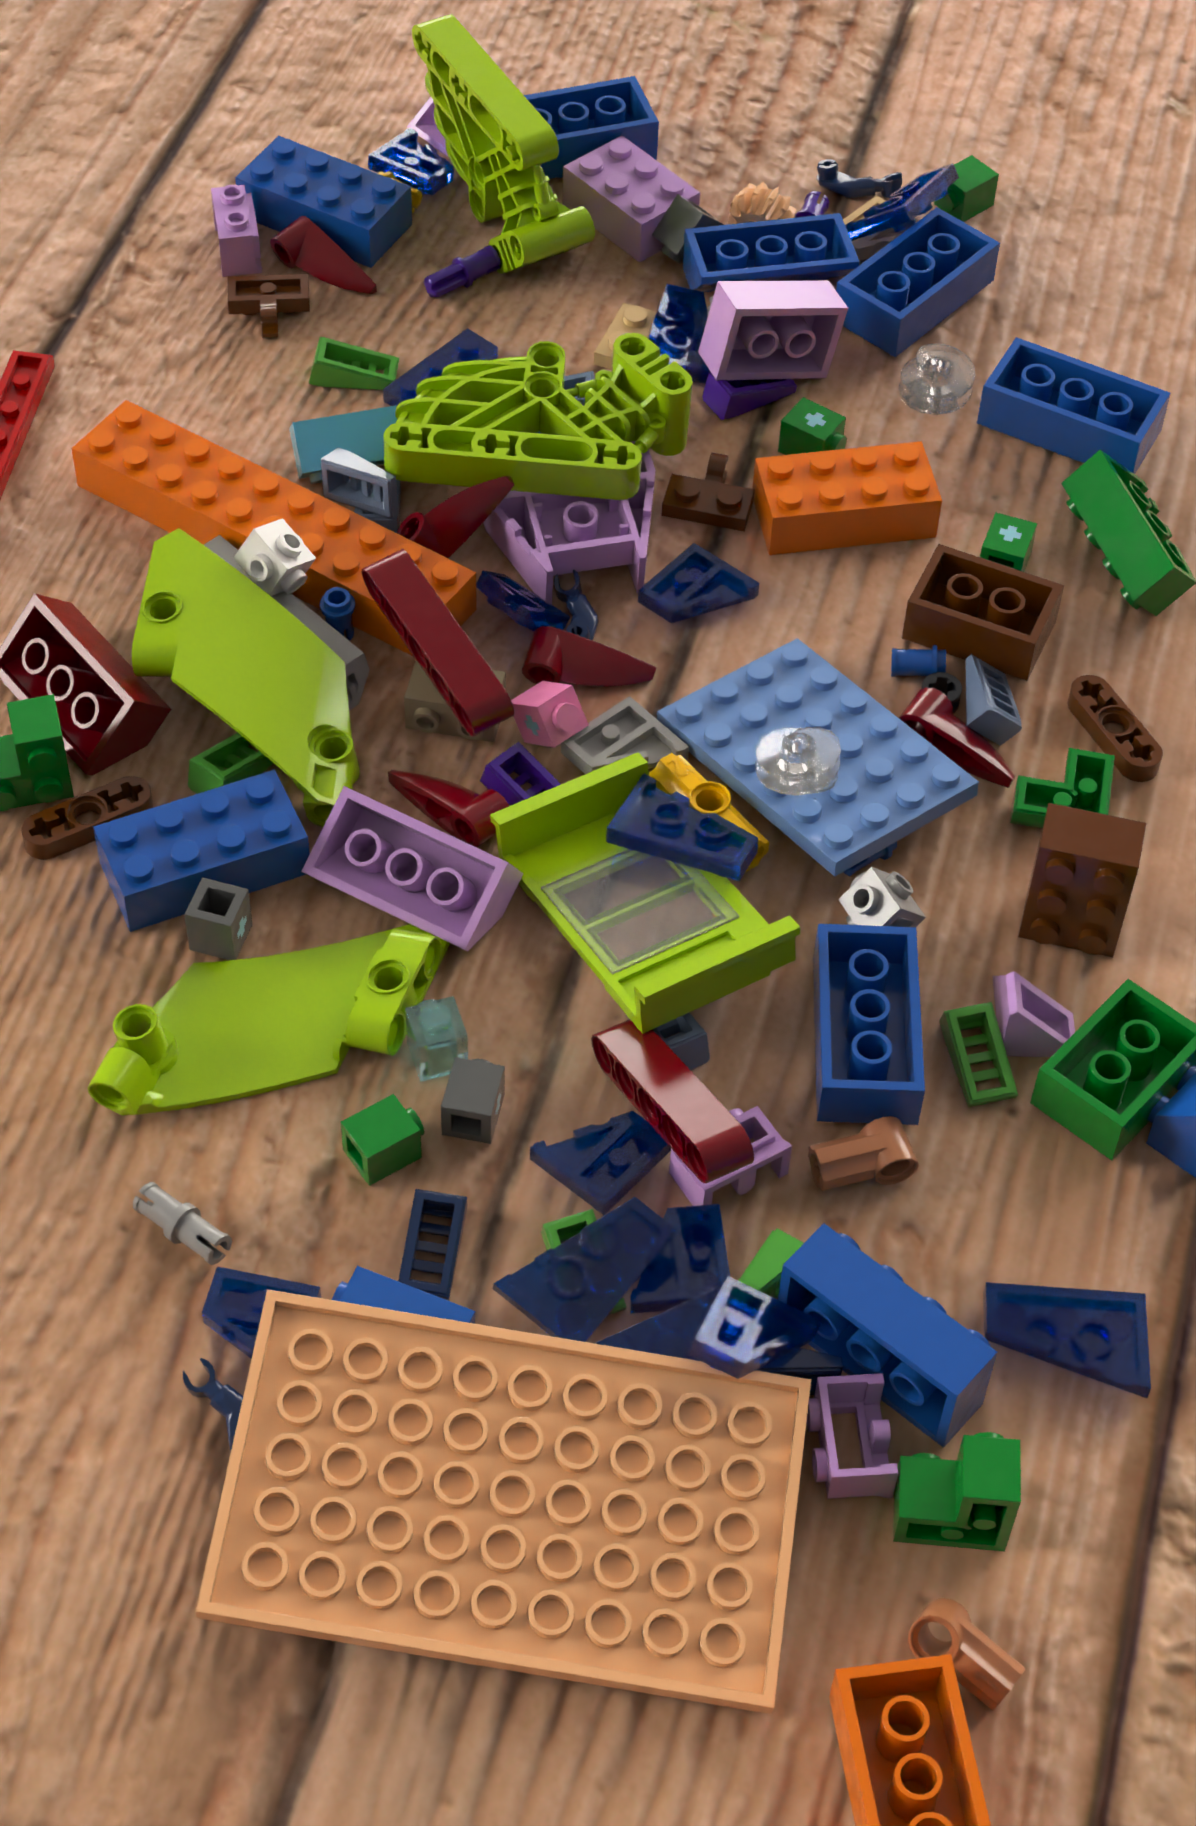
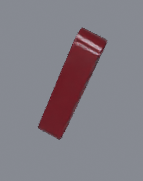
M404 549L361 569L364 583L370 595L470 736L474 737L514 716V707L507 691Z
M629 1019L592 1035L591 1044L593 1052L601 1069L702 1183H709L753 1163L754 1151L745 1129L653 1029L642 1034Z

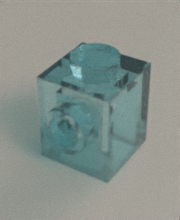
M454 996L439 1000H425L415 1006L405 1008L407 1044L420 1082L450 1075L455 1057L468 1059V1035Z

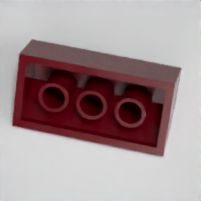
M34 593L0 646V680L18 700L54 694L65 752L86 775L93 776L148 746L171 711V708L142 677L135 676L132 666L70 602Z

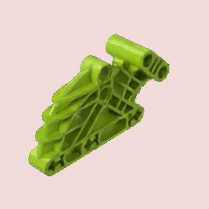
M448 14L414 25L412 28L413 43L418 55L427 65L428 69L425 76V86L435 105L434 121L438 130L446 139V151L452 165L468 184L469 203L472 212L480 223L501 216L503 220H506L501 235L490 239L488 244L496 250L500 258L501 265H499L500 269L497 271L500 274H504L593 241L595 227L588 210L584 206L569 209L556 200L558 199L557 195L553 194L548 183L550 179L548 176H545L540 165L557 159L559 155L557 137L548 122L455 16Z
M625 333L615 340L613 345L612 372L600 370L596 373L595 379L577 383L575 388L567 390L564 389L565 351L560 345L550 341H540L533 344L528 349L527 356L453 363L443 368L442 376L427 378L419 382L416 389L417 396L397 405L395 411L397 421L387 427L383 434L385 471L396 476V480L472 487L492 479L510 476L514 482V487L510 491L627 500L634 497L640 488L641 453H646L651 448L660 455L674 456L685 449L691 405L692 377L677 362L674 361L669 364V356L666 353L660 356V348L647 337L638 333ZM577 396L579 399L585 397L584 406L574 397Z

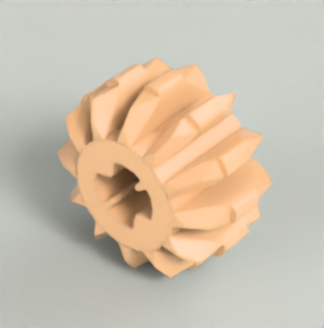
M764 181L757 187L749 183L738 195H735L730 204L728 224L795 218L797 210L790 206L791 197L779 194V186L772 190L767 187Z

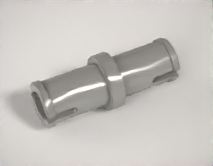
M149 1182L139 1190L141 1194L154 1203L151 1201L145 1202L138 1196H135L133 1209L164 1229V1236L174 1244L182 1242L203 1257L210 1265L219 1263L226 1256L214 1246L220 1245L229 1251L232 1238L204 1220L197 1207L191 1203H180L162 1190L155 1182Z

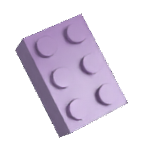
M622 135L563 166V205L569 209L584 206L591 215L595 229L638 262H642L661 251L664 244L652 234L677 194L698 205L700 203V192Z
M718 281L698 353L716 380L827 378L848 307L829 281Z

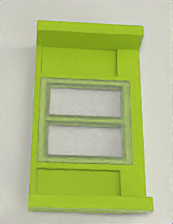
M639 752L490 814L491 822L496 828L499 858L509 862L523 873L518 885L533 903H537L601 980L605 990L642 1034L771 975V971L796 960L795 936L801 934L800 926L790 915L768 924L650 795L648 762Z

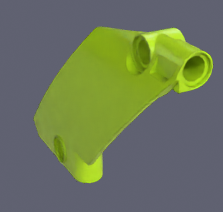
M180 528L154 541L132 644V667L135 676L171 677L172 682L227 723L289 776L297 788L304 793L303 806L308 819L315 825L324 827L343 787L353 789V784L360 775V766L352 739L345 662L274 598Z
M408 924L363 937L300 951L255 958L193 963L155 1005L150 1007L145 1004H135L124 1008L117 1014L113 1022V1030L117 1042L106 1053L88 1086V1093L97 1103L122 1116L148 1114L231 1101L327 1077L338 1072L350 1047L393 1056L400 1049L450 943Z

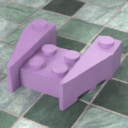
M649 450L646 453H641L640 488L638 493L632 498L612 500L510 491L483 522L487 533L545 607L552 606L553 576L557 573L558 575L573 573V570L581 572L628 565L636 592H643L656 471Z

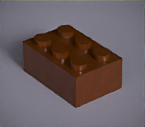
M938 544L907 602L902 639L931 649L932 645H937V649L946 650V654L964 660L972 654L1005 674L1028 681L1056 623L1064 585Z
M1048 803L1018 937L1034 940L1040 944H1052L1081 950L1087 954L1113 957L1139 869L1146 823Z

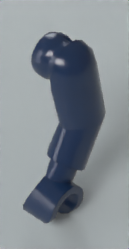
M825 159L817 165L818 175L816 177L819 185L847 198L875 196V192H881L883 197L892 199L897 197L901 191V172L892 173L882 179H873L870 176L854 178L839 172L838 164L835 160Z
M573 570L575 585L569 590H562L560 588L557 573L554 579L556 595L559 600L566 603L572 616L571 622L565 631L593 640L599 619L586 596L582 594L578 572Z
M201 1358L202 1365L210 1374L207 1384L202 1387L193 1386L184 1370L183 1381L187 1390L193 1396L198 1398L208 1397L211 1400L210 1405L226 1418L231 1452L243 1395L229 1384L222 1385L218 1381L212 1364L208 1360Z

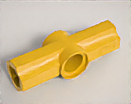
M670 753L659 760L657 766L649 774V783L687 820L686 826L689 835L696 841L710 843L737 871L743 870L746 873L758 866L763 856L768 853L769 841L731 805V796L728 789L720 783L707 781L681 755L676 756Z

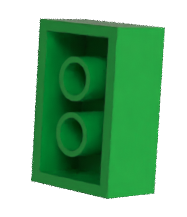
M1127 979L1039 1068L1030 1103L1112 1161L1149 1122V1114L1156 1103L1163 1096L1171 1099L1178 1091V1083L1191 1066H1196V1024L1130 979Z

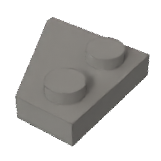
M630 696L588 723L589 726L561 743V753L585 774L637 752L648 762V769L656 767L659 760L670 753L676 756L681 755L685 760L688 759L689 746Z

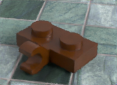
M308 274L228 276L229 314L254 315L260 313L262 338L278 337V313L310 312Z
M712 452L705 480L671 474L662 502L661 516L745 532L754 502L755 489L725 484L727 476L725 468L728 455Z

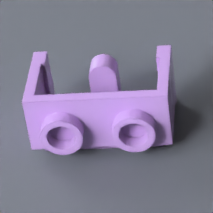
M227 185L225 187L211 188L215 231L218 232L223 277L262 273L259 234L252 193H246L245 185Z
M758 1106L746 1112H743L740 1108L729 1111L745 1129L749 1139L753 1138L755 1141L751 1143L754 1151V1161L752 1164L709 1183H702L671 1149L669 1174L701 1218L711 1214L713 1192L730 1183L739 1195L750 1191L755 1184L756 1170L771 1162V1168L779 1178L788 1174L792 1145L782 1139Z
M883 1373L817 1378L814 1398L809 1399L806 1423L808 1432L818 1431L820 1448H813L812 1450L813 1475L815 1482H825L827 1499L862 1496L893 1498L898 1468L897 1463L889 1464L887 1452L891 1439L890 1423L888 1419L882 1420L880 1409L884 1387ZM855 1413L863 1468L839 1469L831 1414Z

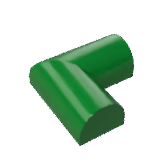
M1069 748L1064 783L1018 775L1010 823L1043 828L1048 803L1108 815L1115 755Z

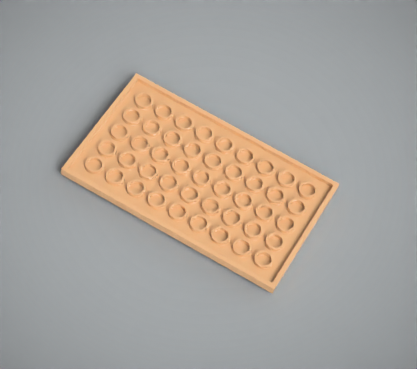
M267 1289L195 1611L196 1618L772 1714L776 1697L811 1379Z

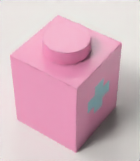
M541 681L511 700L515 712L514 719L525 743L555 748L589 726L573 685Z

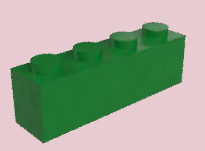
M1099 450L1061 483L1070 497L1066 501L1069 509L1077 518L1085 521L1088 526L1084 530L1086 537L1097 549H1102L1106 556L1102 559L1103 565L1112 576L1121 580L1124 587L1120 592L1134 609L1137 610L1143 607L1157 616L1196 584V580L1180 549L1168 540L1172 537L1168 526L1156 516L1160 511L1155 501L1151 498L1148 499L1144 494L1149 489L1141 478L1105 452Z

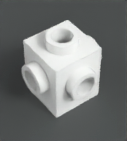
M283 518L254 528L233 557L252 582L270 596L283 591L290 594L299 589L308 578L305 573L316 559L303 543V540L290 528Z

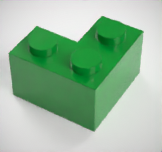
M54 694L8 702L7 708L12 734L0 736V812L74 797Z
M982 1432L974 1436L963 1435L957 1460L941 1459L939 1456L931 1453L900 1456L898 1477L894 1489L893 1542L1005 1552L1021 1503L1020 1440L1007 1439L993 1432Z

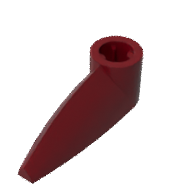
M300 216L270 239L273 252L288 268L292 269L298 266L310 275L343 289L366 294L377 292V286L372 279L326 233L306 216Z
M503 476L474 485L448 498L425 515L420 512L412 513L401 523L397 534L449 558L514 487L513 479L510 476Z
M544 626L537 628L533 633L522 666V674L535 684L541 681L555 683L563 681L590 686H623L653 680L657 667L582 636L558 628Z
M934 688L919 690L899 719L967 773L1009 788L1015 779V775L994 747L979 733L967 727L965 722L952 714L953 707L951 701L944 693Z
M398 770L388 771L389 783L414 806L451 836L477 848L496 835V828L491 822L490 814L509 807L506 799L493 789H487L479 795L463 786L437 777Z

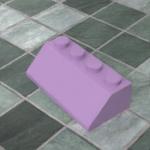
M345 786L301 871L465 951H469L502 918L523 876V873L509 862Z

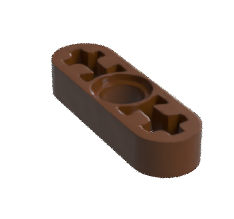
M1083 675L1076 678L1071 685L1067 702L1071 713L1105 754L1115 755L1114 765L1124 777L1136 782H1146L1153 779L1158 773L1163 756L1162 748L1104 679L1094 675ZM1115 722L1122 725L1126 731L1120 734L1111 733L1103 727V724Z
M123 777L29 816L21 828L26 852L33 858L47 860L96 841L94 826L153 808L150 785L140 777ZM131 797L136 802L131 803L125 798ZM108 805L111 806L112 813H109ZM87 811H93L101 815L97 821L91 824H81L75 820L78 815ZM67 822L68 831H65V826L63 823ZM46 833L49 838L44 839L39 834Z

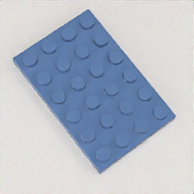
M798 638L657 711V720L689 746V753L834 877L978 794L979 781Z

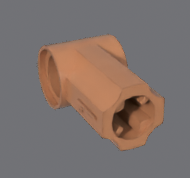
M891 1116L873 1120L865 1125L859 1134L811 1145L808 1152L811 1174L816 1186L820 1187L822 1191L874 1178L876 1182L882 1185L896 1184L911 1177L919 1167L918 1160L901 1120Z
M940 1598L930 1602L914 1621L909 1631L908 1643L911 1652L916 1658L951 1654L957 1681L992 1711L1001 1703L1026 1669L971 1623L967 1610L953 1599ZM936 1622L944 1625L949 1630L952 1641L945 1642L935 1638L930 1632L928 1623Z

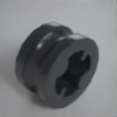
M944 672L932 673L926 676L922 683V689L934 688L945 693L951 701L953 707L952 714H954L959 708L962 693L961 682L955 676Z

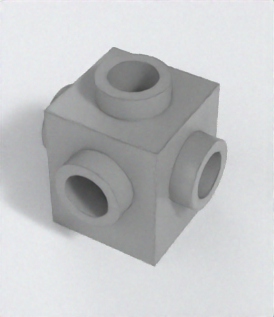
M870 867L866 872L858 875L852 881L850 888L838 899L849 914L846 917L849 925L917 927L926 918L911 897V894L914 892L912 886L902 875L895 871L889 874Z

